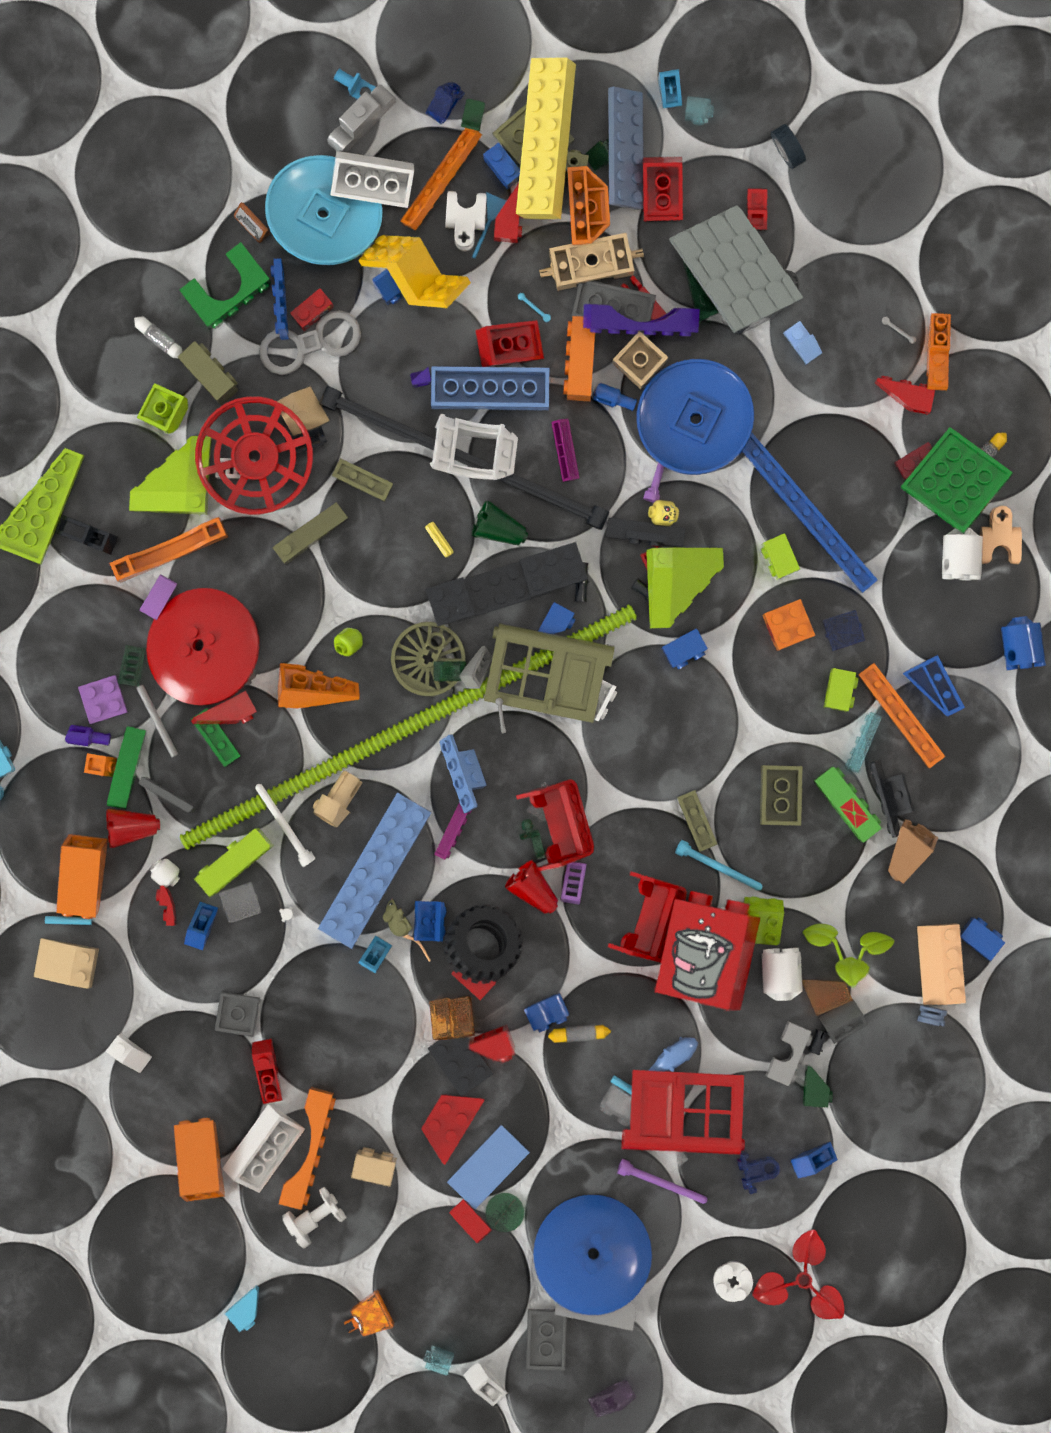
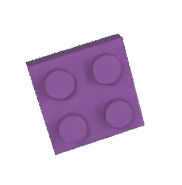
M116 675L78 687L89 724L128 713Z

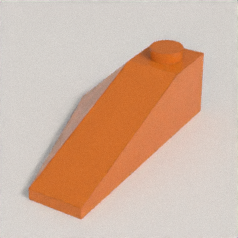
M280 663L277 693L278 707L298 709L359 700L360 698L359 683L337 676L333 678L324 676L323 672L318 670L316 673L308 671L302 665Z

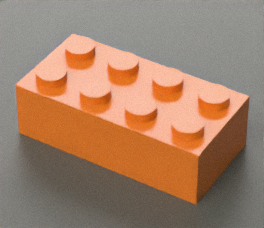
M572 316V321H568L567 336L571 337V341H567L566 356H570V359L565 362V375H568V380H564L563 394L567 395V400L590 401L595 333L590 332V328H583L582 316Z

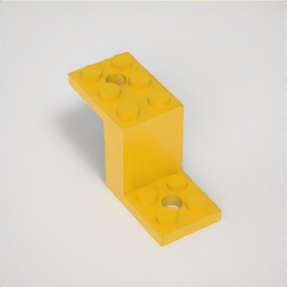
M381 235L358 260L361 266L387 268L409 305L448 308L471 283L466 276L441 275L420 237Z

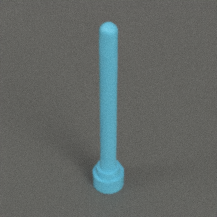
M682 839L679 842L675 854L681 857H687L688 855L756 890L762 889L761 883L691 849L688 842Z

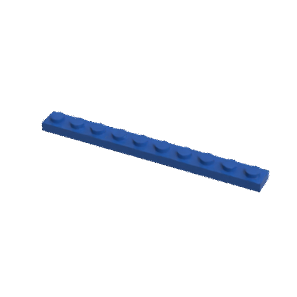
M751 433L750 439L742 453L861 593L866 591L877 581V578L756 436Z

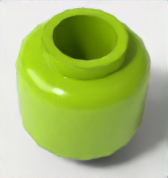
M347 627L334 638L335 650L343 656H352L363 645L361 633L353 628Z

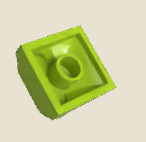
M154 383L137 418L165 433H174L187 412L188 399Z

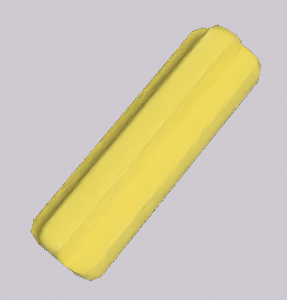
M431 522L425 526V529L444 557L447 558L454 553L453 549L435 523Z

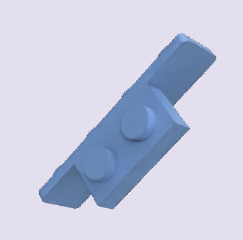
M451 734L440 740L439 743L463 812L468 813L477 807L472 790L481 789L487 785L474 749L459 752L454 737Z

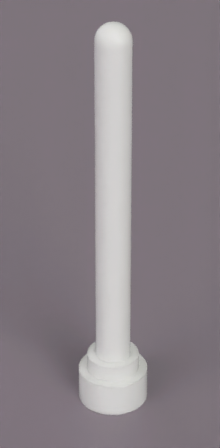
M257 784L255 787L257 792L299 853L298 861L302 867L308 865L315 859V856L308 849L305 850L263 785Z

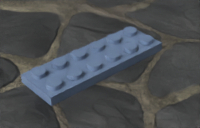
M613 86L608 88L609 205L640 210L644 209L643 93Z

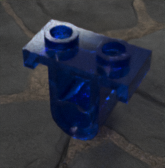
M447 82L436 89L435 96L425 114L441 125L448 119L458 100H461L465 94L461 87L454 82Z
M746 1151L740 1153V1159H737L739 1170L744 1171L745 1178H742L744 1190L748 1189L749 1194L758 1193L757 1188L752 1186L753 1183L770 1180L779 1175L780 1166L772 1157H764L746 1162V1158H749V1154ZM768 1163L774 1164L775 1167L770 1173L764 1171V1167Z

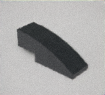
M62 514L54 532L109 555L112 554L118 539L117 536Z

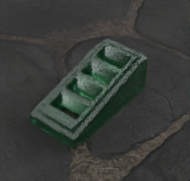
M126 645L119 673V684L139 687L145 648ZM129 652L140 653L139 657L130 656ZM128 659L136 660L138 664L128 663ZM126 668H136V672L126 671ZM125 674L135 676L134 680L126 679Z

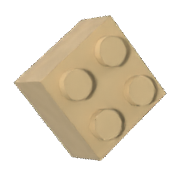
M639 331L617 354L612 364L639 389H642L667 362L668 357Z
M363 1147V1150L359 1149L356 1154L351 1178L390 1186L397 1158L393 1157L394 1154L389 1152L378 1154L374 1153V1149Z

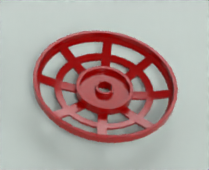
M243 397L225 403L206 420L197 438L195 464L203 486L218 503L238 513L262 515L285 507L301 493L311 474L313 447L305 425L291 409L269 398ZM262 403L275 408L270 418L262 415L246 416L242 404ZM235 407L238 419L229 423L221 433L210 429L213 422L221 414ZM282 411L296 422L303 437L292 440L288 431L277 422ZM249 421L266 422L267 425L263 433L252 432ZM241 424L244 432L243 436L237 441L226 437L233 428ZM274 427L283 434L287 442L279 445L274 443L270 438ZM207 435L217 440L214 449L215 465L203 468L202 448ZM222 444L232 448L231 460L221 463L220 451ZM306 444L307 466L304 476L293 472L296 463L295 447ZM254 450L260 453V459L257 462H253L250 459V453ZM290 450L288 469L278 464L279 453ZM235 468L241 475L236 485L227 478L223 470ZM273 471L284 475L279 483L269 488L267 476ZM217 472L223 483L233 490L228 500L223 499L213 489L206 475ZM248 479L259 480L262 491H248L243 488ZM289 479L299 483L297 489L288 498L274 505L272 493L281 489ZM240 494L248 497L264 496L267 508L248 509L234 504Z

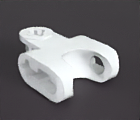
M455 191L447 193L446 228H455V245L460 251H468L473 247L475 230H485L486 193H478L475 204L470 208H463L458 204V197ZM463 236L467 237L466 243H462Z

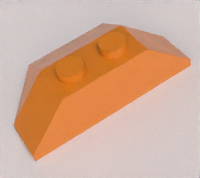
M587 166L567 167L572 245L592 244L610 226L608 186Z

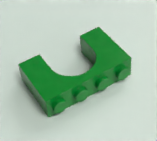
M241 242L226 253L227 258L241 275L240 290L233 298L225 301L211 298L195 278L179 289L210 330L220 327L223 324L222 320L227 316H234L239 311L238 308L243 304L248 305L254 300L253 296L259 292H265L270 287L271 281Z

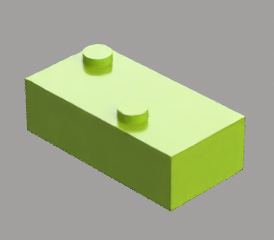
M255 828L239 842L235 840L227 846L228 851L210 866L206 865L198 872L199 875L194 879L209 897L214 896L274 845L260 828Z

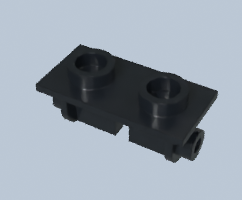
M318 426L308 430L312 447L324 446L327 440L322 427ZM300 433L292 436V440L303 437V434ZM306 444L295 447L296 456L307 451Z

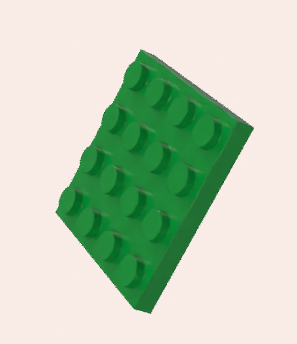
M949 427L902 484L901 489L964 534L1010 479L1013 472Z

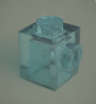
M687 97L685 121H693L692 123L696 125L708 123L709 117H713L714 105H710L711 99Z
M431 1346L430 1351L426 1350L423 1361L426 1362L425 1368L448 1375L454 1353Z

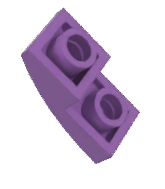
M160 574L140 611L157 620L177 583Z

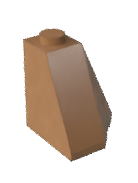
M906 819L900 828L888 870L893 879L903 884L934 851L938 841V837L921 824L913 826L911 825L912 822Z

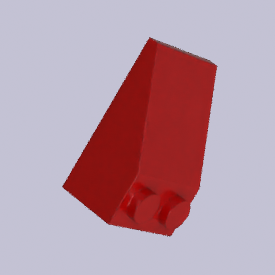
M643 157L644 221L683 220L682 157Z
M537 320L491 325L476 330L482 367H502L544 359Z

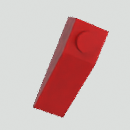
M244 691L195 716L191 722L193 724H237L242 721L245 724L254 719L252 715L257 711L247 692Z

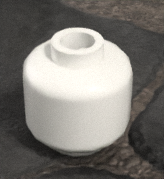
M158 859L150 869L151 878L160 886L168 887L171 885L173 887L180 879L178 877L179 868L169 859Z

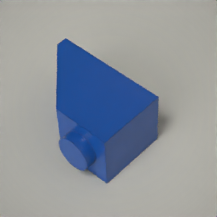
M385 269L372 279L374 287L387 305L390 303L394 305L402 299L401 296L403 294L388 269Z
M554 602L538 631L550 634L565 632L567 628H572L576 620L573 618L575 613Z
M199 902L187 929L185 945L203 950L218 911L217 907Z
M827 1142L799 1154L791 1159V1163L797 1177L802 1178L817 1174L838 1159L831 1142Z

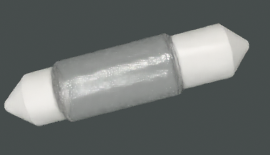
M144 316L134 318L135 327L166 354L168 353L172 358H178L183 352L182 347Z

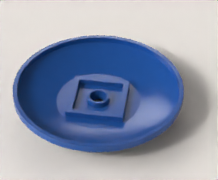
M704 359L684 360L664 368L651 379L644 389L637 409V428L641 441L648 453L667 469L688 475L711 473L731 463L747 445L754 425L753 402L744 382L726 366ZM695 414L702 417L698 424L691 422V417Z
M583 1195L558 1205L545 1218L536 1235L533 1259L535 1271L542 1287L556 1303L578 1314L603 1315L621 1309L639 1294L650 1273L652 1249L645 1226L630 1208L610 1197ZM591 1248L599 1252V1257L595 1260L588 1257V1250Z

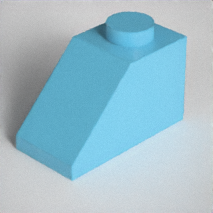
M257 1285L225 1312V1315L239 1332L244 1328L247 1331L255 1324L254 1320L257 1316L259 1287Z

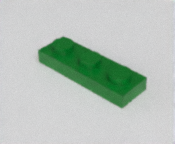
M206 708V709H204L202 712H200L199 714H201V713H203V712H205V711H207V710H209V709ZM194 724L224 767L241 757L219 724Z

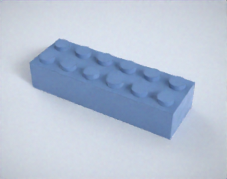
M432 366L431 407L432 409L549 410V368Z

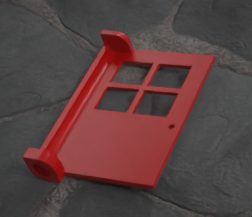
M632 1070L630 1130L623 1129L621 1149L740 1155L741 1151L745 1149V1139H742L744 1075ZM685 1084L706 1085L705 1109L684 1108ZM710 1086L731 1087V1110H710ZM684 1112L705 1113L704 1137L683 1136ZM709 1113L730 1114V1138L709 1137Z

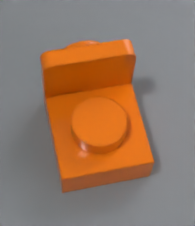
M87 753L84 773L113 777L117 758Z

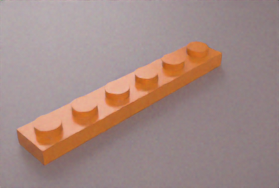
M468 128L464 129L400 221L401 223L413 230H416L421 225L423 219L433 208L434 203L444 192L448 183L456 175V172L462 163L465 162L471 150L477 145L478 140L482 136L479 131Z
M875 663L858 674L928 768H931L945 757Z

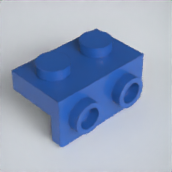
M415 901V941L443 942L446 932L444 926L446 907L444 902Z

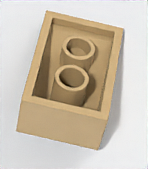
M41 938L34 977L89 989L93 985L99 948Z

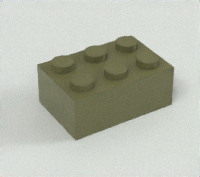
M194 341L178 358L222 406L239 391L236 387L238 383L229 372L226 374L223 372L225 370L215 357L213 359L210 358L212 354L202 343L198 345Z
M761 766V825L801 826L803 766Z

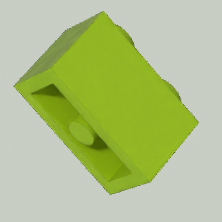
M785 533L761 544L763 548L760 550L763 558H768L771 565L768 566L772 577H776L778 580L800 570Z
M831 669L824 702L825 708L848 712L849 708H853L855 697H852V692L858 685V678L855 672Z

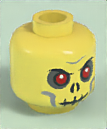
M657 500L648 510V516L651 518L652 523L658 526L668 527L673 525L679 515L678 507L672 501Z

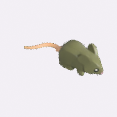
M392 898L386 906V911L383 915L384 922H388L390 931L395 936L415 941L414 937L408 935L412 929L407 917L403 916L404 912L402 909H397V905ZM415 941L430 962L431 960L421 942Z

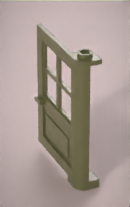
M499 622V626L494 627L492 637L496 639L484 701L495 703L497 698H501L503 700L502 705L593 723L605 666L611 667L615 646L505 625ZM508 642L529 646L524 669L503 665ZM533 647L554 651L549 674L528 670ZM502 669L523 673L519 696L498 692ZM527 674L548 678L544 701L523 697Z

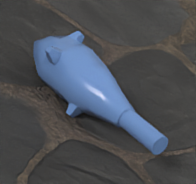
M680 1037L673 1045L663 1049L664 1052L658 1056L648 1071L674 1072L675 1068L690 1060L697 1049V1040L690 1037Z

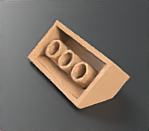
M951 923L917 926L923 1005L966 1003L960 925Z

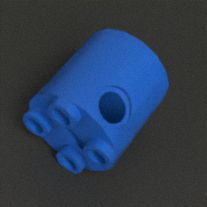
M1028 616L1012 618L1006 627L1001 628L1006 671L1016 670L1019 665L1020 669L1032 668V664H1034V667L1046 666L1041 623H1034L1028 619Z

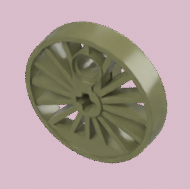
M421 622L410 626L399 635L392 649L391 665L395 677L408 691L421 696H436L450 690L459 681V676L465 667V651L459 637L444 625L437 627L435 622ZM421 627H428L426 643H424L419 629ZM432 627L440 628L439 633H432ZM415 629L420 640L422 649L408 635L411 631ZM444 631L451 635L446 641L442 635ZM435 636L442 638V644L439 647H434L431 644V640ZM406 637L419 652L400 644V642ZM453 639L456 640L459 645L458 647L442 652L447 644ZM399 647L416 655V657L396 656V652ZM458 650L461 651V659L441 658ZM431 654L433 662L425 664L423 657ZM396 660L416 661L399 668L396 667ZM440 662H458L461 663L460 670L457 671ZM417 666L409 675L400 672ZM439 667L456 674L457 676L454 681L451 682ZM421 669L417 680L412 678ZM434 670L449 684L444 689H441ZM426 671L425 683L420 680ZM430 671L437 689L429 686Z

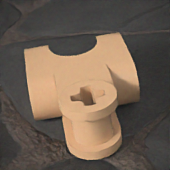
M998 506L990 512L989 527L980 528V536H983L982 564L991 562L993 550L997 546H1002L1007 550L1010 563L1019 564L1022 556L1021 527H1012V511L1010 508ZM1001 512L1002 515H1005V518L1000 519L997 517V514Z

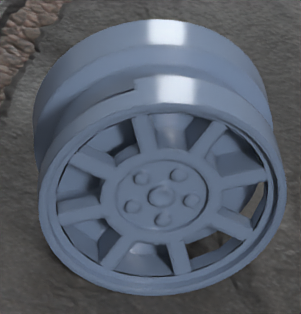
M920 1005L919 1010L921 1014L918 1016L917 1021L945 1026L944 1016H947V1010Z

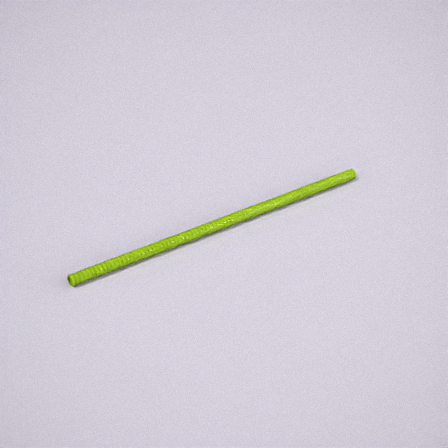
M628 604L626 608L622 607L621 611L616 610L615 614L610 613L611 616H605V619L601 618L599 622L595 621L593 625L589 624V627H583L582 631L579 629L578 633L575 634L573 632L572 636L568 635L567 637L593 642L594 639L598 640L600 636L604 637L603 634L606 633L608 635L609 631L613 632L615 628L619 629L621 625L625 626V623H631V620L635 621L637 616L631 605ZM540 649L539 653L534 652L535 655H531L528 670L537 671L539 667L543 668L545 664L549 665L554 651ZM526 657L523 658V661L519 660L517 664L513 663V667L524 669ZM502 669L498 690L502 686L506 687V684L510 685L512 681L516 682L518 678L522 679L523 673ZM488 677L485 678L486 680L482 682L479 689L464 688L463 692L458 691L457 695L453 694V697H447V700L443 699L441 703L437 702L435 706L431 705L430 709L425 708L426 711L423 712L421 710L420 714L416 713L414 717L410 716L408 720L404 719V722H398V725L394 724L391 729L388 727L387 731L382 730L381 734L377 733V736H371V739L367 738L365 742L361 741L359 745L355 744L354 748L349 747L348 751L345 749L344 753L341 754L340 752L338 756L334 755L332 759L328 758L326 762L322 761V764H316L315 768L312 766L311 770L306 769L305 773L301 772L299 776L295 775V778H289V781L285 780L283 784L279 783L277 787L273 786L272 790L267 789V793L276 805L278 801L282 802V799L294 796L295 792L298 794L299 790L304 791L305 787L309 788L311 784L315 785V782L318 781L319 783L321 779L325 780L327 776L331 777L333 773L337 774L338 770L343 771L342 768H348V765L352 766L354 762L358 763L360 759L364 760L366 756L370 757L371 753L374 755L375 751L380 752L381 748L385 749L387 745L391 746V743H397V740L401 741L403 737L407 738L409 734L413 735L414 731L419 732L418 729H424V726L427 725L428 727L430 723L434 724L436 720L440 721L442 717L446 718L447 714L450 716L452 715L451 712L454 711L456 713L457 709L461 710L463 706L467 707V704H473V701L476 700L477 702L479 698L483 699ZM258 794L256 798L252 797L250 801L246 800V803H240L239 807L236 805L234 806L235 809L230 808L229 812L225 811L223 815L219 814L217 818L213 817V820L209 819L207 823L203 822L201 826L197 825L196 829L191 828L190 832L186 831L184 835L180 834V840L185 849L189 850L190 846L194 847L196 843L200 844L202 840L206 841V838L210 839L212 835L216 836L218 832L222 833L223 829L228 830L229 826L233 827V824H239V821L243 822L245 818L249 819L251 815L255 816L256 812L261 813L262 809L265 811L267 805Z

